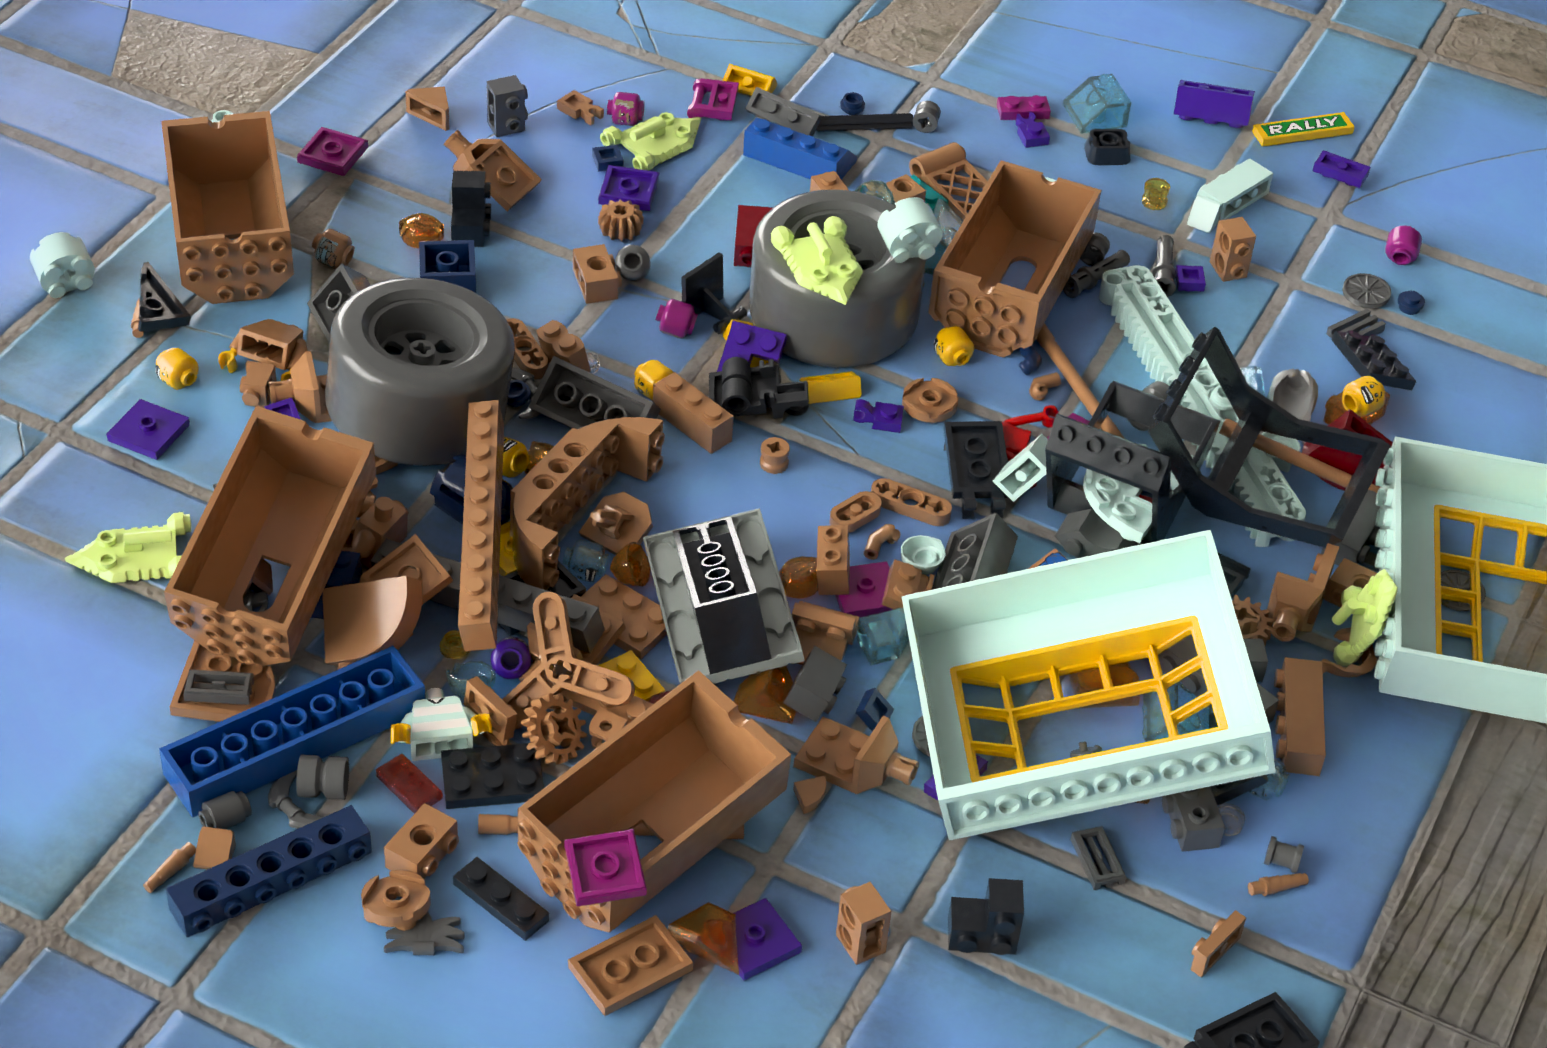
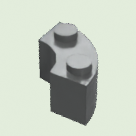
M1093 509L1068 513L1055 534L1064 550L1076 558L1141 545V543L1124 539L1117 530L1100 518Z

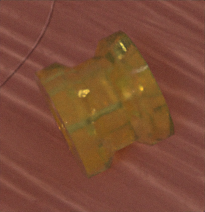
M1160 178L1148 179L1144 185L1145 193L1142 196V204L1152 210L1164 209L1168 202L1167 195L1170 192V184Z

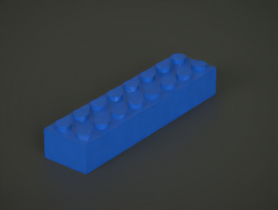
M393 645L159 748L163 775L193 818L199 815V811H202V803L231 791L235 793L242 791L246 794L296 771L300 755L302 754L317 755L323 759L389 729L393 724L400 723L407 713L412 712L413 702L426 699L425 685Z

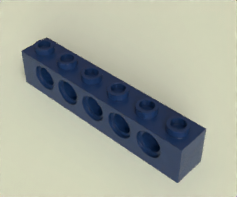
M350 805L167 887L166 894L169 910L186 938L198 932H204L211 926L226 919L237 917L250 908L271 901L274 897L292 889H298L311 880L322 875H328L335 869L353 861L361 860L366 855L372 853L370 831L353 806Z

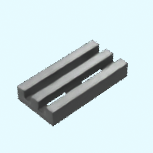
M1365 309L1329 326L1326 334L1332 338L1335 330L1342 332L1351 330L1360 335L1370 337V335H1376L1384 331L1386 323L1383 321L1377 322L1378 317L1376 315L1370 316L1371 311Z
M189 669L184 689V700L249 705L252 685H254L255 681L254 673Z
M1103 826L1072 832L1070 840L1093 890L1100 889L1103 884H1105L1106 888L1112 887L1113 882H1117L1118 885L1125 884L1126 875ZM1092 836H1096L1113 873L1109 874L1100 850L1096 847Z

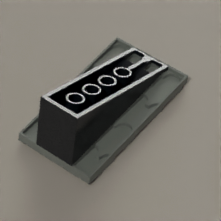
M760 508L643 537L680 684L698 670L715 684L726 681V679L731 680L755 674L757 671L763 672L787 666L789 663L795 664L805 661Z

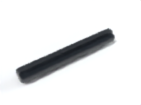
M913 114L821 116L822 120L816 131L912 128Z

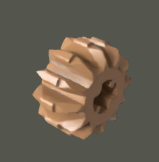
M621 199L619 202L610 200L608 205H602L600 216H598V225L603 236H610L611 240L620 239L622 242L623 239L632 240L633 236L640 235L644 217L639 205H632L631 200L627 202H622Z

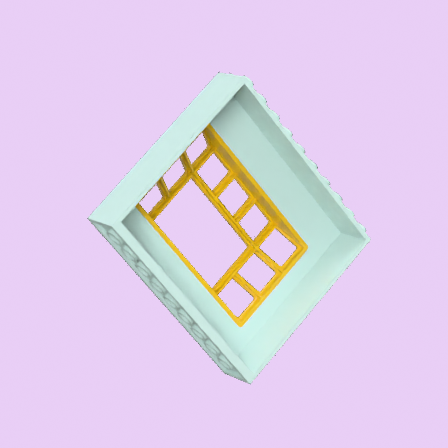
M1395 437L1391 448H1389L1383 460L1384 469L1379 468L1376 476V486H1380L1376 495L1375 504L1380 506V509H1378L1375 525L1380 527L1376 535L1375 547H1379L1380 550L1377 552L1375 568H1379V572L1385 569L1398 587L1397 595L1392 604L1391 611L1388 613L1389 616L1387 621H1385L1386 624L1382 635L1375 644L1374 654L1379 656V660L1375 666L1374 678L1379 679V692L1547 724V674L1483 662L1480 572L1547 584L1546 571L1524 568L1528 534L1547 537V464ZM1440 518L1474 525L1470 557L1440 552ZM1484 526L1517 532L1514 565L1480 559ZM1441 565L1468 570L1470 573V591L1441 586ZM1441 599L1470 604L1471 625L1442 620ZM1442 633L1470 638L1472 660L1442 655Z
M1211 530L902 596L937 796L949 840L1276 773L1271 730ZM1192 634L1198 656L1163 675L1158 655ZM1143 658L1149 659L1153 679L1113 687L1108 666ZM1099 668L1104 689L1068 697L1063 696L1059 676ZM1202 668L1208 691L1173 711L1167 689ZM1050 678L1054 700L1014 708L1010 690L1011 686ZM962 683L1001 689L1005 709L967 705L965 703ZM1150 692L1158 693L1169 735L1168 738L1027 767L1017 723L1019 720ZM1212 704L1218 727L1179 735L1177 724ZM968 717L1006 722L1009 727L1012 745L973 741ZM976 754L1013 758L1016 761L1017 769L980 777Z

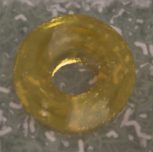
M459 630L447 632L440 641V652L446 658L461 659L470 653V651H464Z

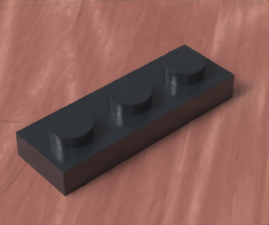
M478 857L453 876V885L525 941L549 922V912Z

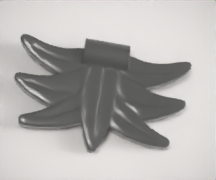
M427 912L420 921H416V925L410 930L403 931L396 927L386 932V939L395 940L384 946V952L406 950L413 951V955H434L436 951L464 953V947L459 942L453 940L465 938L464 932L454 927L461 924L460 917H447L432 921L429 912Z

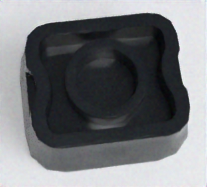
M1123 129L1090 130L1084 144L1088 162L1093 165L1128 164L1131 159L1130 141L1127 139V132Z

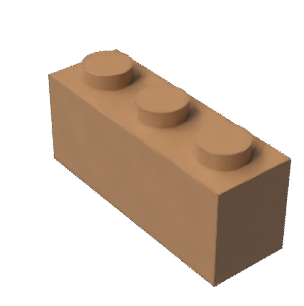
M673 372L653 384V402L661 408L659 415L710 454L732 441L734 416L677 373Z

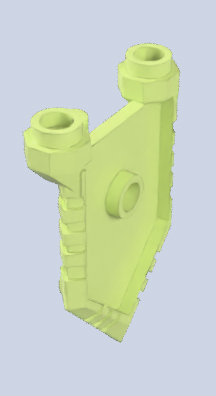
M664 112L659 117L654 116L623 132L617 127H608L600 134V139L604 146L623 145L635 155V158L632 160L634 168L649 171L658 163L660 164L679 155V153L681 154L693 148L701 117L674 118L673 114Z
M837 216L829 217L824 222L825 234L822 233L817 223H810L807 230L811 236L794 239L792 231L785 226L774 228L771 233V242L784 255V259L787 261L791 272L795 274L794 277L797 283L804 288L814 290V292L821 293V295L826 297L829 296L830 299L846 305L863 274V270L859 263L856 262V258L849 249L848 244L845 243L844 238L847 231L845 222Z
M184 512L173 513L167 519V525H163V527L156 525L152 526V528L145 526L141 529L133 527L129 530L122 528L102 531L91 544L86 545L73 555L67 556L65 561L89 573L92 572L93 575L99 576V578L110 583L127 582V580L140 581V579L150 580V578L161 579V577L171 579L181 559V556H177L176 536L192 532L190 514H184Z
M1385 569L1372 576L1364 588L1352 585L1341 594L1343 606L1332 616L1333 623L1341 625L1353 614L1349 642L1343 641L1334 648V660L1341 666L1347 667L1355 663L1363 652L1382 635L1386 624L1385 621H1387L1388 613L1391 611L1398 589Z

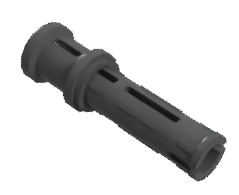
M1163 235V242L1161 236L1157 239V262L1152 270V274L1166 296L1169 297L1175 292L1176 288L1174 281L1176 270L1172 265L1174 240L1169 235Z
M1119 250L1117 253L1091 267L1083 266L1079 268L1077 273L1070 275L1063 288L1064 293L1070 298H1076L1081 294V291L1094 288L1098 280L1102 279L1104 272L1127 266L1130 263L1129 254L1125 250Z

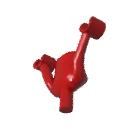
M1054 405L1044 407L1043 412L1017 416L1002 422L1007 461L1013 459L1030 442L1032 431L1016 426L1041 421L1045 427L1052 428L1054 418L1058 414V409ZM1037 482L1030 488L1036 487Z

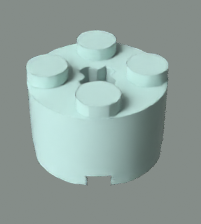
M912 197L900 200L895 203L896 208L891 212L885 210L882 213L877 226L895 262L902 263L914 257L928 259L935 254V247L941 241L943 232L932 209L923 199Z
M67 232L54 233L40 240V246L36 251L34 249L31 251L30 261L42 288L52 298H60L66 292L76 289L87 290L92 286L95 267L80 237H73Z

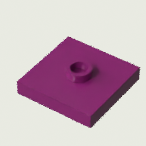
M321 127L297 154V163L345 176L368 149V140Z
M887 561L850 566L849 594L835 595L841 612L858 616L859 618L898 612L881 605L890 570Z
M634 829L564 840L577 907L647 895Z

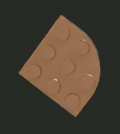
M194 640L170 704V714L210 721H223L275 698L276 688L273 670L268 665L261 666L255 663L248 665L240 662L236 657L224 653L222 655L211 653ZM189 669L254 673L255 681L254 685H252L250 704L185 701L184 689Z

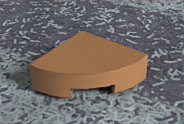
M825 775L794 782L793 790L804 814L815 810L826 793Z

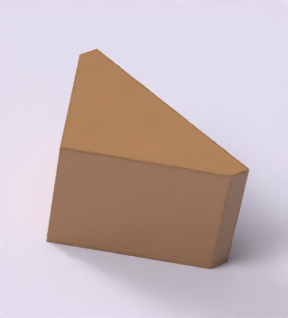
M445 87L416 88L405 91L407 113L445 131L449 130V107Z

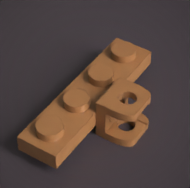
M567 689L560 693L563 694L564 701L568 699L573 700V707L580 708L582 711L594 715L589 725L593 749L603 744L602 740H608L653 705L636 696L627 705L614 706Z

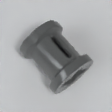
M1271 836L1264 864L1269 865L1273 863L1290 868L1292 873L1296 874L1304 845L1292 846L1279 842L1277 837Z

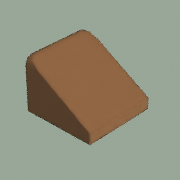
M202 827L193 863L194 868L209 869L232 859L236 848L234 832L226 829Z

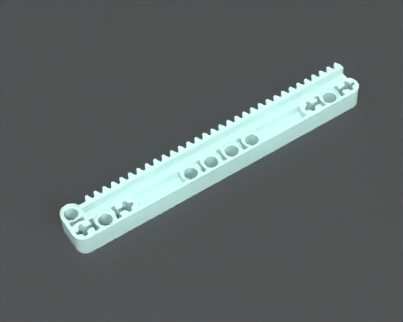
M1134 265L1104 272L1099 293L1100 301L1112 306L1111 316H1116L1115 322L1120 323V330H1124V336L1129 337L1128 343L1133 344L1132 349L1137 351V357L1142 358L1141 364L1146 365V372H1151L1150 378L1170 386L1180 375L1181 371H1179L1182 362L1187 356L1191 355L1194 349L1192 348L1195 340L1148 268ZM1204 357L1178 405L1221 420L1212 447L1205 459L1206 468H1211L1212 471L1229 440L1228 437L1219 434L1225 418L1237 423L1239 418L1234 409L1220 410L1211 404V392L1220 384ZM1252 447L1228 492L1252 508L1304 521L1306 517L1305 508L1270 454ZM1245 527L1246 531H1251L1250 538L1256 539V547L1269 546L1270 538L1279 537L1285 541H1295L1287 537Z

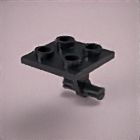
M718 252L681 277L682 302L693 305L694 313L698 315L704 311L720 320L713 325L715 333L721 334L725 331L731 319L741 320L747 316V310L744 307L742 309V306H740L735 311L730 312L720 302L724 298L722 253Z

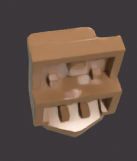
M803 601L795 602L792 618L801 644L804 660H806L813 647L816 646L843 661L848 644L853 645L859 629V617Z

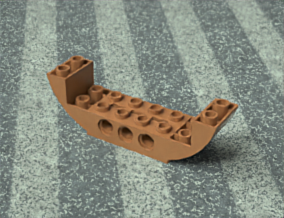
M623 417L595 422L580 429L572 428L511 490L510 536L513 537V560L517 572L525 584L544 590L555 586L560 574L559 570H557L560 554L558 531L565 524L570 523L573 515L580 508L585 507L588 499L595 492L600 491L603 483L610 476L612 477L616 471H620L647 482L654 473L660 471L663 465L661 449L665 439L663 420L644 417Z

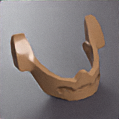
M1351 627L1338 630L1334 638L1349 642ZM1371 644L1361 655L1362 664L1359 666L1350 664L1347 667H1343L1327 659H1322V674L1328 672L1336 676L1349 678L1358 677L1370 672L1376 664L1373 645Z

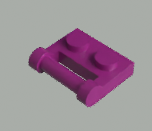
M703 78L696 79L693 85L694 96L692 104L688 106L687 116L689 118L707 117L717 120H732L739 83ZM711 92L708 105L702 104L704 94Z

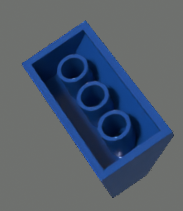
M756 117L744 132V156L811 179V176L835 171L842 180L857 162V156L848 149L791 130L788 127L771 123L765 119Z

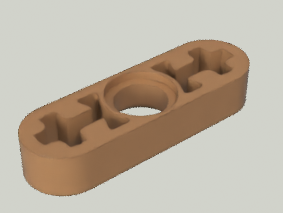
M515 318L506 319L514 336L515 362L520 369L535 376L534 379L543 378L548 368L547 356L521 320ZM525 346L531 349L527 351H521L517 348Z
M886 478L877 479L872 483L871 492L880 497L882 508L933 526H944L949 523L952 506L948 500ZM912 499L917 501L918 504L908 505L904 501Z

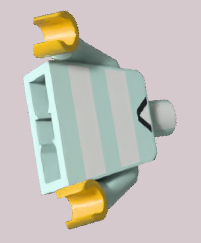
M431 688L425 692L426 699L413 702L412 712L407 713L400 723L391 725V744H395V742L410 744L412 761L441 758L442 750L473 748V734L474 736H479V734L486 731L489 733L493 732L490 715H476L470 708L462 706L459 697H444L442 689Z

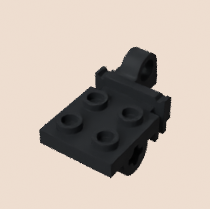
M732 357L723 363L722 371L709 373V398L734 417L767 413V408L772 407L773 418L775 419L783 418L784 411L789 415L799 416L806 413L809 408L808 382L800 381L781 384L779 365H774L773 359L769 360V365H764V360L759 361V367L751 368L749 362L744 358Z

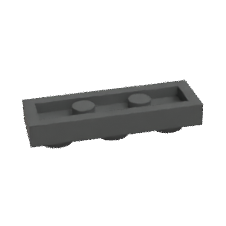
M759 87L755 88L745 107L747 112L810 136L814 135L822 120L819 114Z

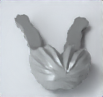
M1299 369L1284 370L1273 378L1267 398L1296 418L1310 422L1317 402L1318 385L1307 371Z

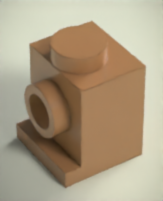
M247 361L245 364L247 375L242 376L240 381V392L243 393L242 400L247 406L265 408L264 406L269 405L271 401L268 382L277 381L275 365Z

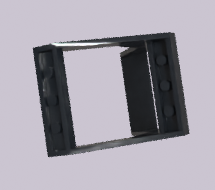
M1213 327L1206 334L1201 332L1192 344L1194 349L1191 355L1185 358L1179 368V371H1181L1180 375L1168 387L1166 391L1168 396L1165 402L1161 403L1153 415L1155 420L1148 431L1159 451L1172 457L1171 471L1192 507L1207 517L1326 548L1327 543L1336 545L1341 542L1391 445L1380 438L1296 418L1249 386L1218 328ZM1204 357L1239 418L1208 478L1201 474L1170 420ZM1260 431L1362 455L1326 527L1252 508L1228 492Z
M1113 381L1110 383L1088 425L1056 414L1045 448L1048 508L1066 515L1068 513L1093 509L1085 496L1083 485L1072 482L1079 466L1152 493L1151 529L1140 543L1147 544L1164 540L1186 497L1180 485L1170 492L1172 457L1100 430L1109 412L1151 427L1155 420L1153 415L1156 409L1165 400ZM1178 405L1170 420L1181 439L1199 445L1193 460L1200 470L1212 447L1221 420Z

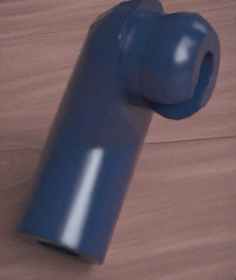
M1032 345L1024 349L1022 347L1019 348V352L1025 358L1024 361L1019 363L1021 370L1025 375H1030L1033 370L1036 372L1042 364L1040 354Z

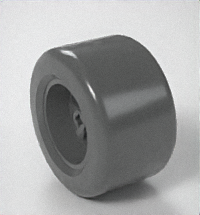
M817 190L802 193L782 201L762 218L753 238L749 296L750 315L756 327L787 335L783 354L816 366L849 368L868 365L885 359L909 341L919 320L926 259L914 257L909 258L905 262L897 263L890 254L877 225L882 213L885 210L891 212L896 208L895 205L881 198L856 191ZM837 216L847 225L844 238L845 243L848 244L849 249L856 258V262L859 263L863 270V274L846 305L830 299L829 296L826 297L821 295V293L814 292V290L804 288L797 283L794 277L795 274L791 272L787 261L784 259V255L771 242V233L774 228L785 226L792 231L794 239L811 236L807 230L810 223H817L822 233L825 234L824 222L829 217Z
M398 278L378 282L359 290L341 305L331 326L325 401L333 424L341 433L373 442L375 456L384 460L417 466L442 465L455 462L454 456L466 455L469 403L499 400L503 422L505 420L515 356V341L511 327L501 312L484 297L462 286L441 280Z

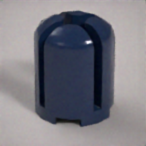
M461 454L453 457L456 461L445 472L441 470L437 472L431 485L430 494L434 496V505L463 524L466 455ZM502 479L501 525L510 520L511 490L513 489L512 485Z

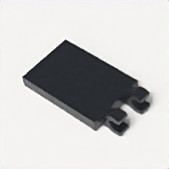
M1002 421L945 422L943 429L952 499H961L962 519L975 518L974 510L977 509V498H990V514L997 513L1003 518V510L1006 509L1005 498L1009 497L993 482L1002 468L1008 463Z
M1274 992L1197 1029L1193 1038L1195 1041L1186 1044L1184 1048H1318L1320 1041L1283 999Z

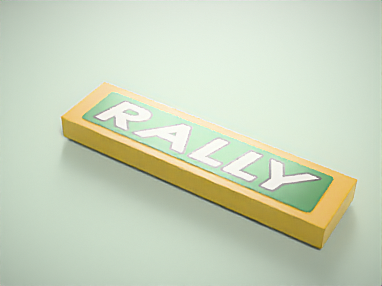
M1345 112L1254 124L1252 132L1263 147L1353 134L1355 126Z

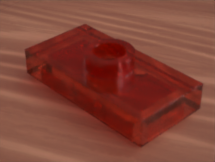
M403 753L376 769V777L414 814L424 803L432 806L443 799L442 791Z

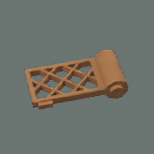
M952 142L911 159L909 162L911 175H915L949 200L948 206L964 221L968 215L966 211L971 210L974 203L968 202L969 198L977 199L981 193L972 191L971 186L983 189L988 182L965 159L966 152L964 148L958 143ZM964 170L970 177L955 175V173ZM937 180L950 181V186L939 184ZM953 182L968 185V189L952 187ZM951 194L966 197L965 202L955 200Z

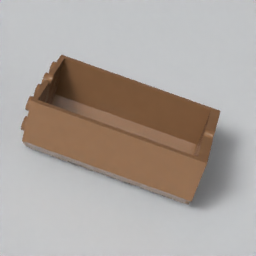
M270 111L224 115V118L219 122L210 121L208 116L161 121L181 285L211 304L269 298L294 275L290 228Z
M1000 160L934 269L928 313L935 321L939 320L944 327H961L974 343V349L1002 358L1012 354L1016 349L1021 347L1024 349L1033 345L1094 233L1102 190L1059 177L1056 181L1050 182L1046 180L1043 172ZM1015 261H1027L1036 268L1024 290L1000 283L1010 265Z
M256 406L164 591L170 622L211 653L217 655L224 653L236 657L237 660L248 665L255 663L267 666L290 662L375 479L374 443L325 427L322 430H317L310 427L306 421ZM262 558L289 566L290 569L273 605L263 612H253L245 607L243 603L244 596Z
M698 670L518 808L517 824L518 847L527 857L540 880L543 890L550 897L556 896L563 903L566 913L571 918H578L586 927L610 933L787 789L791 753L752 718L750 720L744 718L738 710V705ZM642 822L662 841V843L640 859L647 888L646 896L577 907L564 840L634 829Z

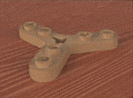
M553 592L541 593L533 603V615L541 665L502 699L517 713L515 729L523 727L521 721L529 718L524 710L532 707V700L550 693L553 696L560 694L564 689L614 706L627 705L635 694L633 681L621 673L576 659L565 600ZM564 662L563 667L574 672V676L560 674L558 679H556L557 673L553 671L554 666H560Z

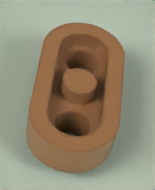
M859 492L831 509L829 523L830 525H848L849 533L853 532L880 515L882 501L873 492Z

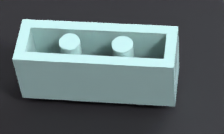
M1249 158L1243 163L1237 164L1225 174L1219 175L1212 182L1203 185L1199 189L1198 194L1222 203L1218 221L1226 220L1269 193L1273 172Z

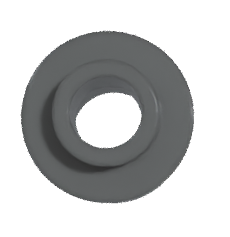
M231 791L202 803V811H199L198 814L203 827L228 829L245 822L246 817L252 815V810L244 792L235 793Z

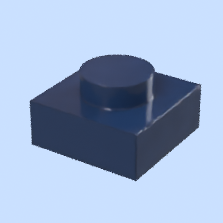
M618 145L592 148V157L598 172L607 171L608 165L624 167V159Z
M872 688L865 692L855 713L873 732L883 715L890 719L894 708L876 688Z

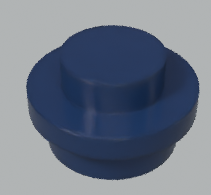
M850 92L843 96V99L840 101V108L849 115H856L864 111L865 102L860 94Z
M1412 290L1400 293L1397 300L1399 309L1408 315L1419 313L1425 304L1423 296Z
M511 380L507 405L511 407L522 406L530 399L531 390L523 381Z

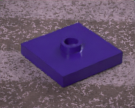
M608 165L598 196V204L608 205L610 200L614 202H619L620 199L622 202L631 200L632 205H639L640 210L650 211L658 186L660 172Z
M139 399L106 433L107 441L158 460L188 428L190 421L187 416Z
M767 898L759 900L708 925L709 935L743 981L802 952V944Z

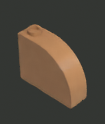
M400 576L324 588L325 663L341 669L393 645L397 650L402 647L412 634L420 616L422 581L409 576Z

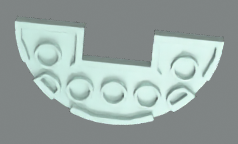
M1087 469L1083 479V488L1091 507L1107 524L1117 530L1124 539L1140 544L1151 529L1152 503L1138 497L1143 490ZM1171 471L1170 490H1174L1179 486V483Z

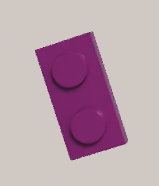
M1047 96L998 97L997 99L1000 120H1016L1017 114H1020L1024 119H1028L1029 112L1035 114V119H1050L1051 110Z

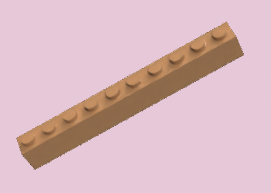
M499 400L469 403L458 614V628L464 651L496 649L504 449V422Z

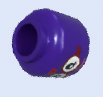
M507 637L497 643V647L493 649L490 659L496 674L504 679L514 680L527 672L532 663V656L529 651V645L524 640L518 637Z

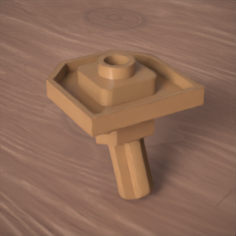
M626 492L605 496L594 511L591 512L590 517L578 533L588 541L629 562L643 542V537L647 536L653 528L650 508L648 504Z

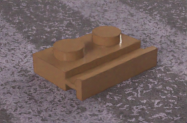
M894 559L889 570L881 605L905 614L902 596L932 590L935 575L930 574L928 577L922 574L921 569Z
M478 676L467 680L463 704L476 715H490L493 732L489 733L486 731L482 735L494 746L512 745L509 739L514 736L517 713Z

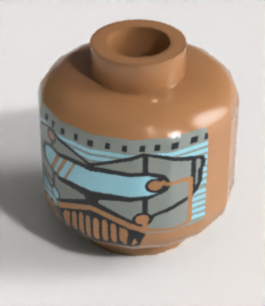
M327 229L322 234L318 233L312 242L316 260L334 269H337L341 264L347 266L355 250V247L352 246L351 238L334 229Z

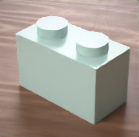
M1043 434L1039 435L1011 459L993 480L1013 502L1046 475L1045 448L1048 439Z

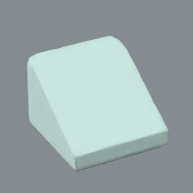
M1198 194L1188 217L1187 225L1210 233L1218 223L1222 203Z

